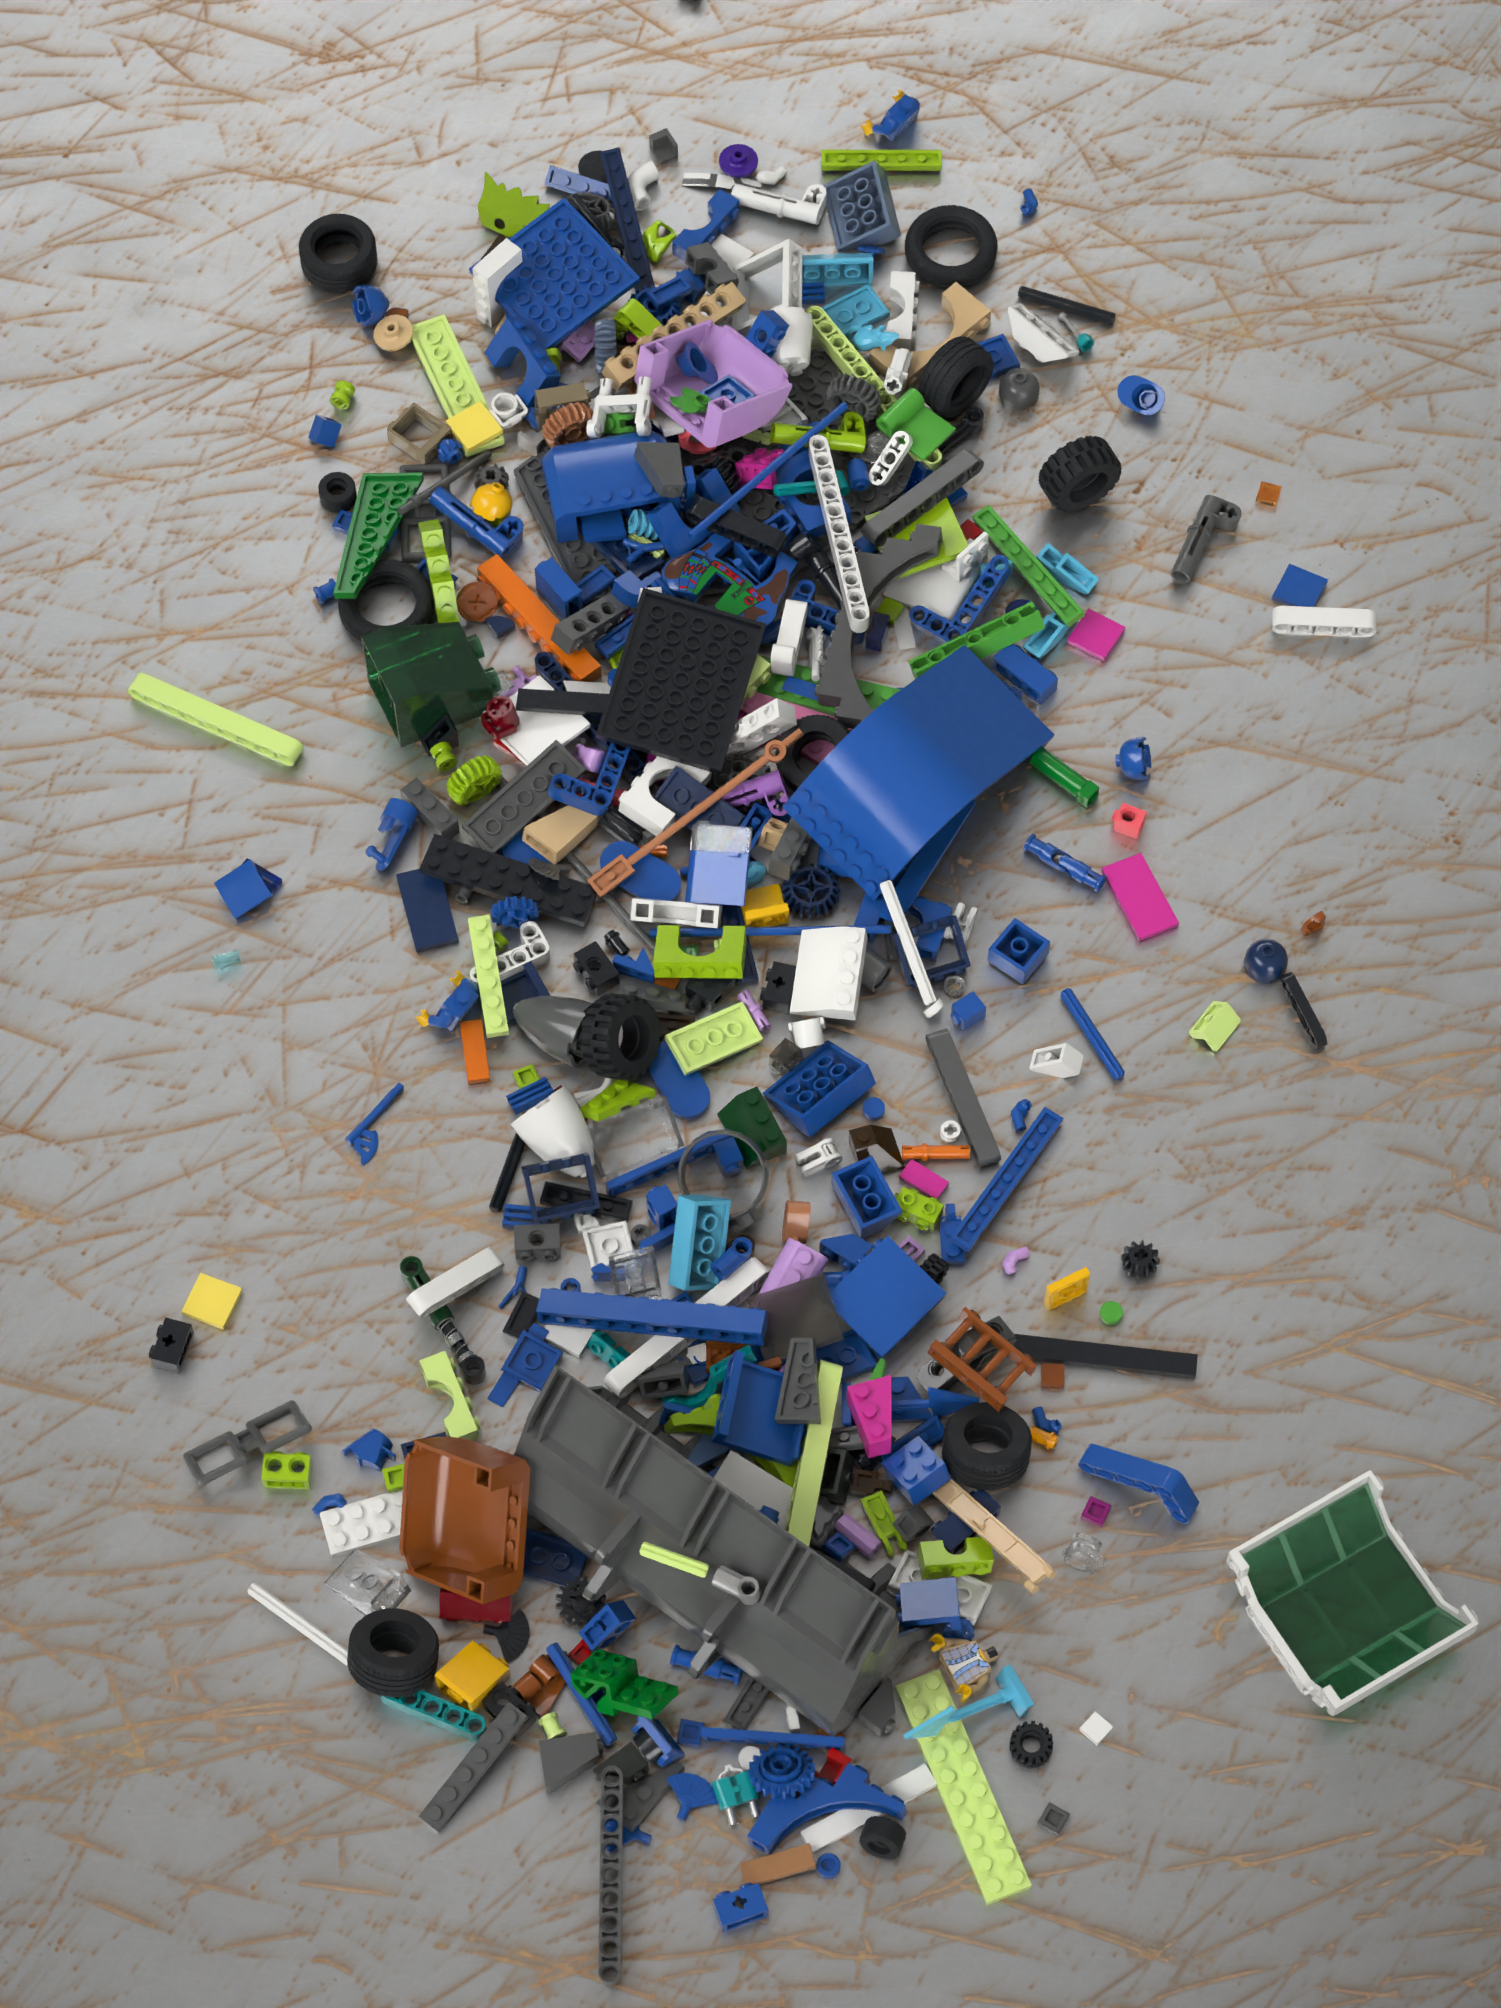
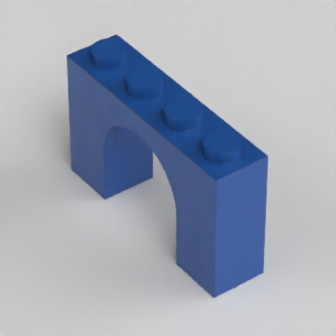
M507 317L484 353L493 367H510L519 351L523 352L527 363V373L516 394L528 409L529 407H535V390L555 387L562 376L528 327L526 321L522 317Z
M809 450L789 458L775 470L777 484L805 482L814 479L809 460ZM795 495L776 496L778 502L785 506L786 512L797 523L796 530L798 534L806 531L812 533L814 538H817L827 533L820 505L804 504ZM841 496L849 524L851 523L852 511L843 496Z
M716 468L704 470L695 477L696 491L700 497L721 505L732 496ZM672 502L661 503L646 514L671 558L690 551L694 546L702 545L706 541L705 538L707 536L715 534L705 529L695 539L691 540L687 533L692 529L683 523ZM737 503L730 508L738 513L741 511Z
M865 893L854 925L881 924L884 919L879 917V913L886 903L882 893L875 900ZM918 896L907 913L916 917L921 924L952 915V907L945 903L928 901L926 898ZM946 928L919 936L916 946L921 958L934 962L937 961ZM867 934V942L874 943L877 934Z

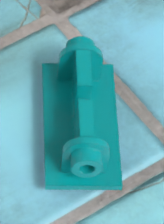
M592 1332L587 1347L607 1363L610 1368L614 1369L631 1355L621 1346L614 1349L613 1347L617 1342L609 1337L606 1332Z

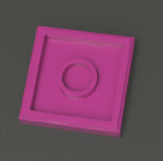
M1088 608L1085 616L1079 621L1068 637L1067 643L1105 661L1124 633L1125 626Z

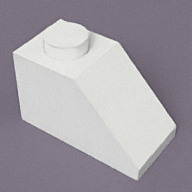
M1067 1043L1036 1049L1033 1052L1029 1069L1033 1072L1059 1078L1076 1076L1080 1073L1084 1055Z

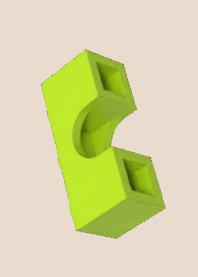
M981 1537L965 1538L963 1553L953 1555L945 1549L943 1540L920 1542L917 1559L922 1579L991 1573L994 1562L991 1546Z

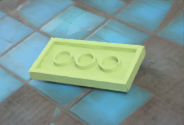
M742 1001L671 1032L664 1039L686 1076L762 1042L763 1037Z

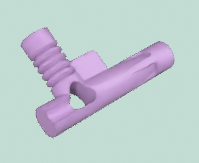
M518 665L512 669L513 673L517 676L512 681L514 687L500 696H512L518 691V688H523L527 685L524 682H531L536 678V675L528 678Z

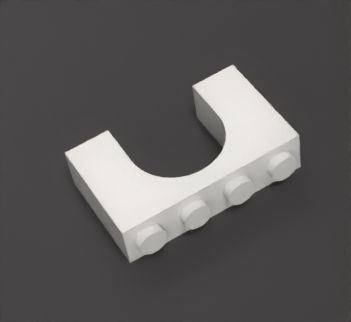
M507 238L472 268L477 318L481 323H486L491 328L505 315V310L495 300L496 291L502 280L522 262V249Z
M656 756L657 758L653 762L649 761L641 777L637 776L633 780L630 790L628 792L625 790L618 800L620 802L618 811L657 836L674 823L675 813L658 803L651 796L649 787L658 780L667 779L676 765L704 786L710 781L712 772Z

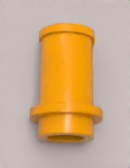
M1035 1426L1030 1428L1032 1441L1046 1446V1449L1055 1448L1058 1441V1436L1055 1435V1432L1049 1433Z

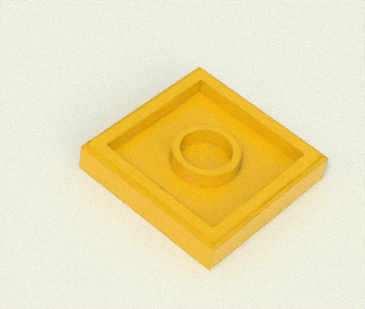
M1087 1267L1046 1286L1044 1306L1047 1311L1087 1293L1090 1272Z

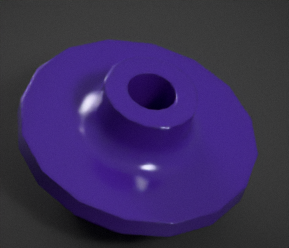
M730 145L720 153L719 166L730 177H747L756 170L758 156L747 145Z

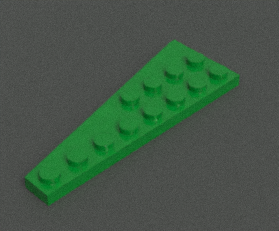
M422 472L363 473L333 592L335 599H356L404 514L400 515L397 508L408 502V499L417 493L423 483L424 477Z

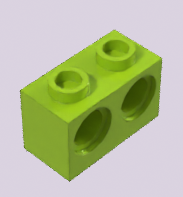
M271 1451L264 1454L261 1478L264 1488L310 1489L312 1473L311 1455H307L304 1452L284 1454L281 1451ZM273 1466H281V1469L276 1472L270 1470ZM298 1466L304 1467V1470L299 1473L293 1471Z

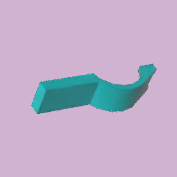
M750 1344L738 1350L745 1353L743 1360L751 1363L757 1360ZM732 1354L709 1367L710 1376L708 1383L701 1391L688 1396L673 1395L660 1397L663 1401V1406L665 1401L693 1409L703 1406L708 1401V1398L714 1395L717 1383L724 1380L728 1359Z

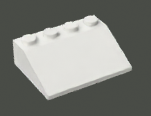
M840 926L802 930L790 1014L856 1020L868 939L865 928Z

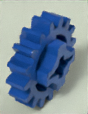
M514 896L506 897L505 901L498 900V904H493L490 909L492 922L496 923L497 926L503 925L505 929L509 926H512V929L520 928L523 923L536 921V917H539L537 903L533 902V899L526 900L524 896L520 899Z

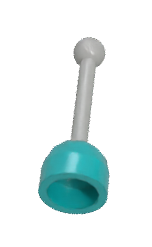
M1063 312L1060 313L1059 319L1064 321L1076 334V343L1082 352L1090 350L1095 343L1094 339L1087 333L1080 334L1067 319V315Z

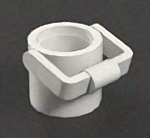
M500 393L492 399L489 412L502 429H509L522 421V418L527 415L528 409L517 394L513 396L510 393ZM518 405L523 410L521 413L518 412Z
M823 1017L788 1023L790 1033L794 1034L796 1049L825 1044L822 1029H825L826 1025Z

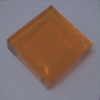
M1261 481L1256 502L1276 507L1282 486Z

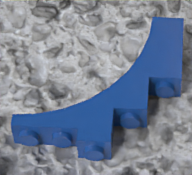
M848 1763L834 1786L829 1780L823 1777L818 1779L814 1776V1781H810L811 1787H805L804 1793H801L798 1799L797 1796L792 1797L790 1794H787L786 1799H783L782 1795H778L775 1799L772 1796L747 1835L749 1845L770 1855L780 1842L797 1827L813 1818L830 1812L845 1809L869 1810L883 1813L902 1821L907 1811L901 1798L895 1795L890 1797L883 1793V1789L875 1784L870 1785V1777L865 1768Z

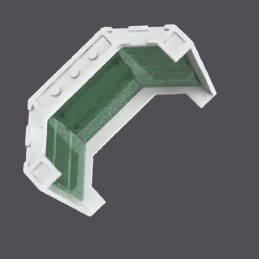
M1371 1470L1228 1552L1226 1560L1229 1568L1233 1569L1237 1575V1579L1234 1581L1240 1595L1246 1596L1249 1606L1245 1608L1257 1629L1300 1692L1305 1696L1311 1694L1313 1696L1311 1698L1312 1701L1321 1708L1326 1706L1331 1716L1342 1712L1473 1634L1478 1627V1618L1473 1610H1469L1466 1605H1463L1459 1611L1444 1600L1445 1597L1439 1587L1435 1588L1431 1582L1429 1572L1425 1568H1421L1417 1562L1418 1558L1412 1549H1408L1405 1545L1401 1532L1399 1530L1395 1531L1381 1499L1384 1487L1383 1482L1379 1476H1374Z

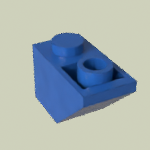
M855 1234L822 1239L819 1243V1252L827 1257L828 1261L833 1260L840 1264L843 1270L849 1269L852 1271L857 1266L855 1262L864 1253L868 1255L872 1251V1244Z

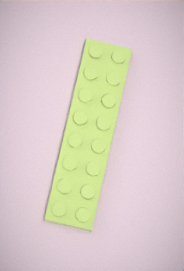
M445 314L412 325L414 330L411 342L447 418L453 417L479 401L489 411L487 402ZM501 434L469 453L464 447H462V450L467 458L504 445V438Z

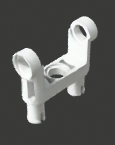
M645 376L644 379L639 377L637 393L634 395H611L614 381L609 378H602L600 380L599 395H597L594 402L592 419L587 422L588 437L600 438L601 433H604L607 413L636 412L634 423H636L637 434L639 436H649L651 433L649 412L652 401L649 393L652 379Z

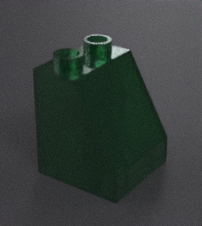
M459 622L384 627L361 636L368 683L401 748L419 741L446 713L450 715L455 726L481 716L483 711L486 710L488 702L494 698V693L502 690L495 669L491 666L483 670L478 660L485 657L478 636L475 633L466 636Z

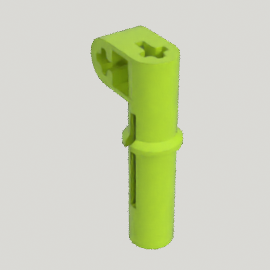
M857 412L845 413L838 430L829 429L827 426L817 434L827 439L830 450L863 453L865 449L864 420ZM773 422L770 430V442L792 445L812 427ZM809 442L803 447H809Z

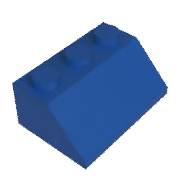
M873 1156L832 1173L831 1185L860 1238L865 1239L881 1232L902 1213Z

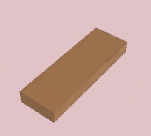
M810 1843L740 1863L745 1884L752 1883L753 1885L757 1883L759 1885L817 1868Z

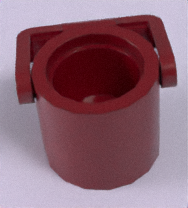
M497 696L490 700L486 706L487 712L481 714V723L484 729L497 740L515 733L520 718L512 700L507 696Z

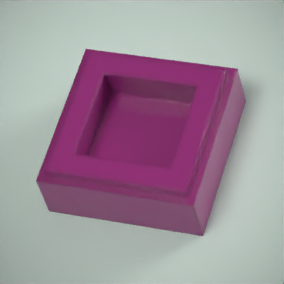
M1090 1496L1081 1514V1519L1102 1528L1112 1505Z

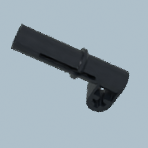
M803 531L787 544L788 548L798 560L809 565L815 574L814 579L820 581L841 611L840 601L842 593L835 564L830 561L812 533Z

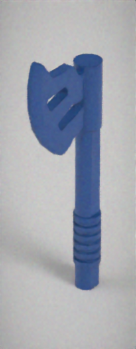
M401 1083L392 1088L385 1098L345 1138L348 1144H354V1150L361 1155V1165L367 1163L374 1156L378 1146L377 1132L366 1130V1128L404 1089ZM359 1136L371 1139V1142L362 1140ZM361 1146L368 1148L369 1151H365Z

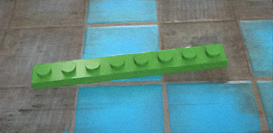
M987 505L972 516L973 521L983 532L988 533V538L1008 560L1013 562L1016 570L1067 628L1085 616L1084 611L990 505Z

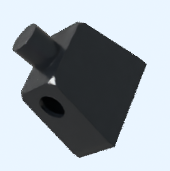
M689 978L685 986V993L689 998L685 1005L686 1008L693 1013H696L701 1006L708 1010H713L735 989V979Z

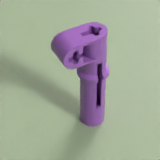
M776 770L740 783L723 796L722 799L732 807H737L743 804L748 806L750 802L765 797L771 813L783 816L787 812L782 808L783 806L776 804L777 796L770 797L769 795L783 791V793H780L779 800L784 802V806L790 799V794L781 771Z

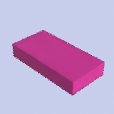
M913 1159L910 1160L899 1175L901 1181L927 1197H933L937 1200L949 1186L947 1180Z

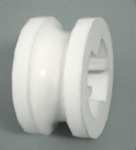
M949 1120L941 1125L940 1136L943 1141L954 1143L960 1138L961 1129L957 1122ZM948 1128L953 1129V1135H948Z

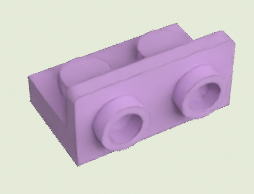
M589 320L561 341L558 350L561 352L564 349L579 363L595 345V323Z

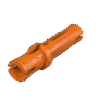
M927 1143L917 1146L902 1145V1160L970 1159V1145L932 1146L927 1145Z

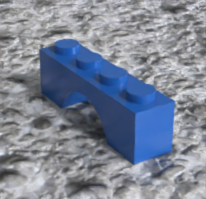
M719 189L708 201V215L711 217L709 224L697 230L683 229L672 242V254L685 261L687 247L706 242L712 245L717 237L727 230L731 221L738 218L740 214L739 200Z

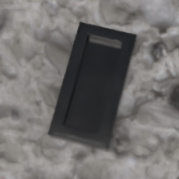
M522 1291L502 1332L517 1340L523 1330L528 1332L537 1317L536 1310L539 1298Z

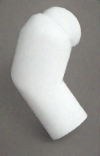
M780 166L775 172L760 171L757 174V180L763 184L775 185L787 174V170Z

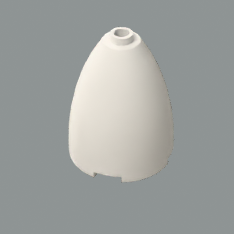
M566 1085L532 1107L511 1124L520 1138L544 1161L588 1152L592 1166L594 1165L593 1147L587 1124L577 1102ZM584 1164L560 1169V1171L573 1177L580 1175L583 1178L586 1176Z

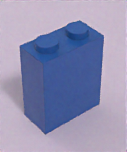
M552 557L540 562L535 567L536 591L562 620L583 609L582 591Z

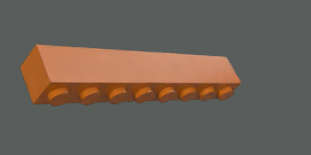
M497 554L477 567V581L487 583L493 587L504 611L508 615H512L517 625L528 632L530 639L534 643H538L543 652L550 653L574 681L595 682L602 677L601 665L584 647L580 651H574L568 655L551 640L554 627L560 621Z

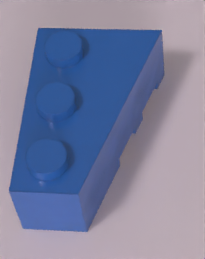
M783 508L762 522L781 530L787 535L788 539L781 550L782 552L788 547L787 544L795 538L797 524ZM734 541L733 555L736 558H740L746 569L761 582L775 564L776 557H770Z

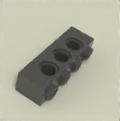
M610 592L556 624L551 640L568 655L574 651H580L584 645L589 642H595L598 637L609 633L613 628L628 619L630 607L620 602Z

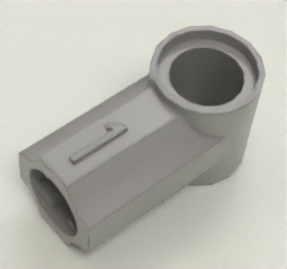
M722 1565L714 1574L712 1585L739 1598L742 1603L753 1605L759 1600V1584L753 1577H745ZM747 1587L755 1589L752 1594L747 1595L743 1593V1590Z

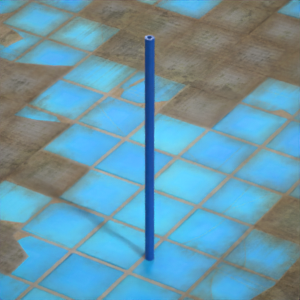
M845 402L838 405L688 532V537L691 540L695 539L807 444L811 437L820 433L846 411L848 405Z
M891 925L846 926L865 928L867 934H891ZM840 926L746 927V936L801 935L802 930ZM680 928L681 937H720L723 934V928ZM657 929L649 930L650 938H656Z

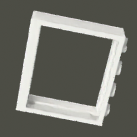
M787 239L733 266V273L737 275L739 280L737 289L747 302L740 311L732 315V328L743 337L747 336L751 329V322L756 318L754 317L749 320V278L782 261V304L771 310L775 311V309L783 307L802 308V247L791 239Z

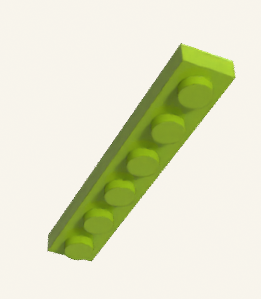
M821 150V171H854L874 160L884 171H942V150Z

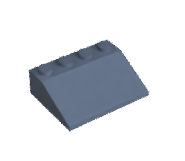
M875 160L823 185L827 191L826 203L839 252L854 250L858 246L883 245L901 236L886 172Z

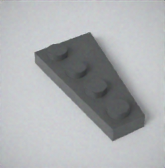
M791 1338L775 1415L777 1424H821L816 1343L813 1338Z

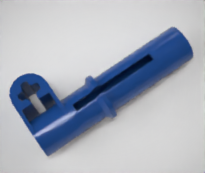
M442 486L438 487L429 499V503L466 531L469 538L474 537L501 559L507 556L522 540L524 524L516 516L506 518L495 528Z

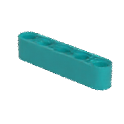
M422 1690L403 1697L380 1696L381 1701L390 1707L474 1742H477L487 1730L485 1719L481 1715ZM409 1697L417 1698V1701L413 1704L405 1703V1700ZM430 1706H437L439 1708L435 1713L427 1712ZM452 1715L460 1717L457 1722L452 1723L448 1721ZM474 1724L482 1726L477 1732L470 1730V1727Z

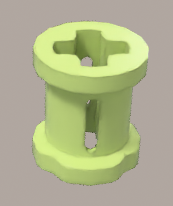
M557 1712L548 1713L538 1721L539 1726L544 1728L548 1736L547 1739L565 1737L567 1735L566 1729H562L557 1720Z

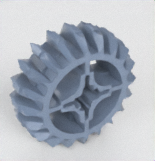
M608 319L597 320L595 323L596 372L598 375H602V370L605 367L604 363L612 356L617 357L616 323L614 320Z

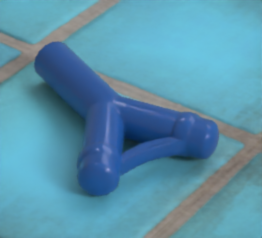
M624 538L622 542L628 549V557L626 558L628 563H633L645 552L665 549L661 541L642 544ZM630 548H633V549H636V550L631 553Z

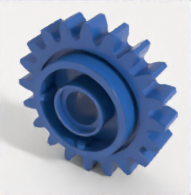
M778 1744L776 1749L768 1746V1752L759 1750L760 1756L754 1755L753 1762H749L748 1773L751 1786H756V1792L763 1790L765 1797L772 1793L773 1799L778 1795H782V1798L786 1799L787 1794L795 1797V1791L804 1793V1787L810 1788V1781L815 1779L812 1756L808 1757L807 1751L800 1753L799 1746L793 1750L791 1749V1744H788L786 1748H782L781 1744Z

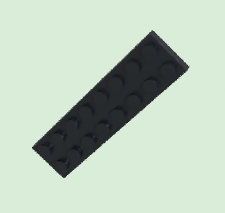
M434 834L419 868V873L503 901H505L506 897L517 896V899L523 896L526 897V900L533 899V902L537 903L539 913L582 927L585 926L597 897V893L589 884L559 875V880H555L541 875L528 864Z

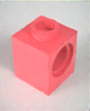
M1122 803L1120 809H1116L1111 821L1114 822L1113 831L1138 839L1146 821L1147 811Z

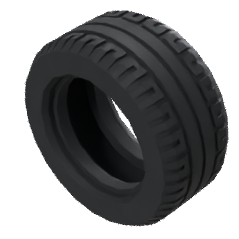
M341 213L325 215L310 223L300 236L299 255L302 271L310 283L322 290L336 293L354 290L355 287L365 284L376 270L378 260L375 237L369 226L361 219ZM331 243H349L359 250L352 260L345 263H326L318 257L321 249Z
M966 336L955 337L946 342L931 357L920 376L918 391L923 396L924 403L943 417H955L965 412L981 396L991 379L994 369L992 355Z

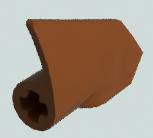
M543 1654L531 1664L529 1671L513 1687L520 1694L518 1697L524 1703L528 1701L535 1708V1713L543 1717L549 1712L566 1682L550 1656Z

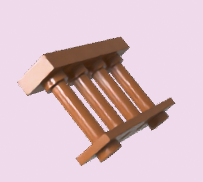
M964 1307L959 1317L963 1322L945 1342L940 1343L936 1339L930 1345L927 1354L999 1412L1005 1406L1008 1399L1005 1392L1024 1371L1031 1376L1037 1365L1031 1356L1021 1353L983 1322L976 1311ZM971 1327L981 1336L963 1357L958 1358L952 1353L951 1348ZM990 1342L999 1351L980 1372H975L969 1367V1363ZM1007 1356L1017 1366L998 1387H994L988 1382L987 1377Z

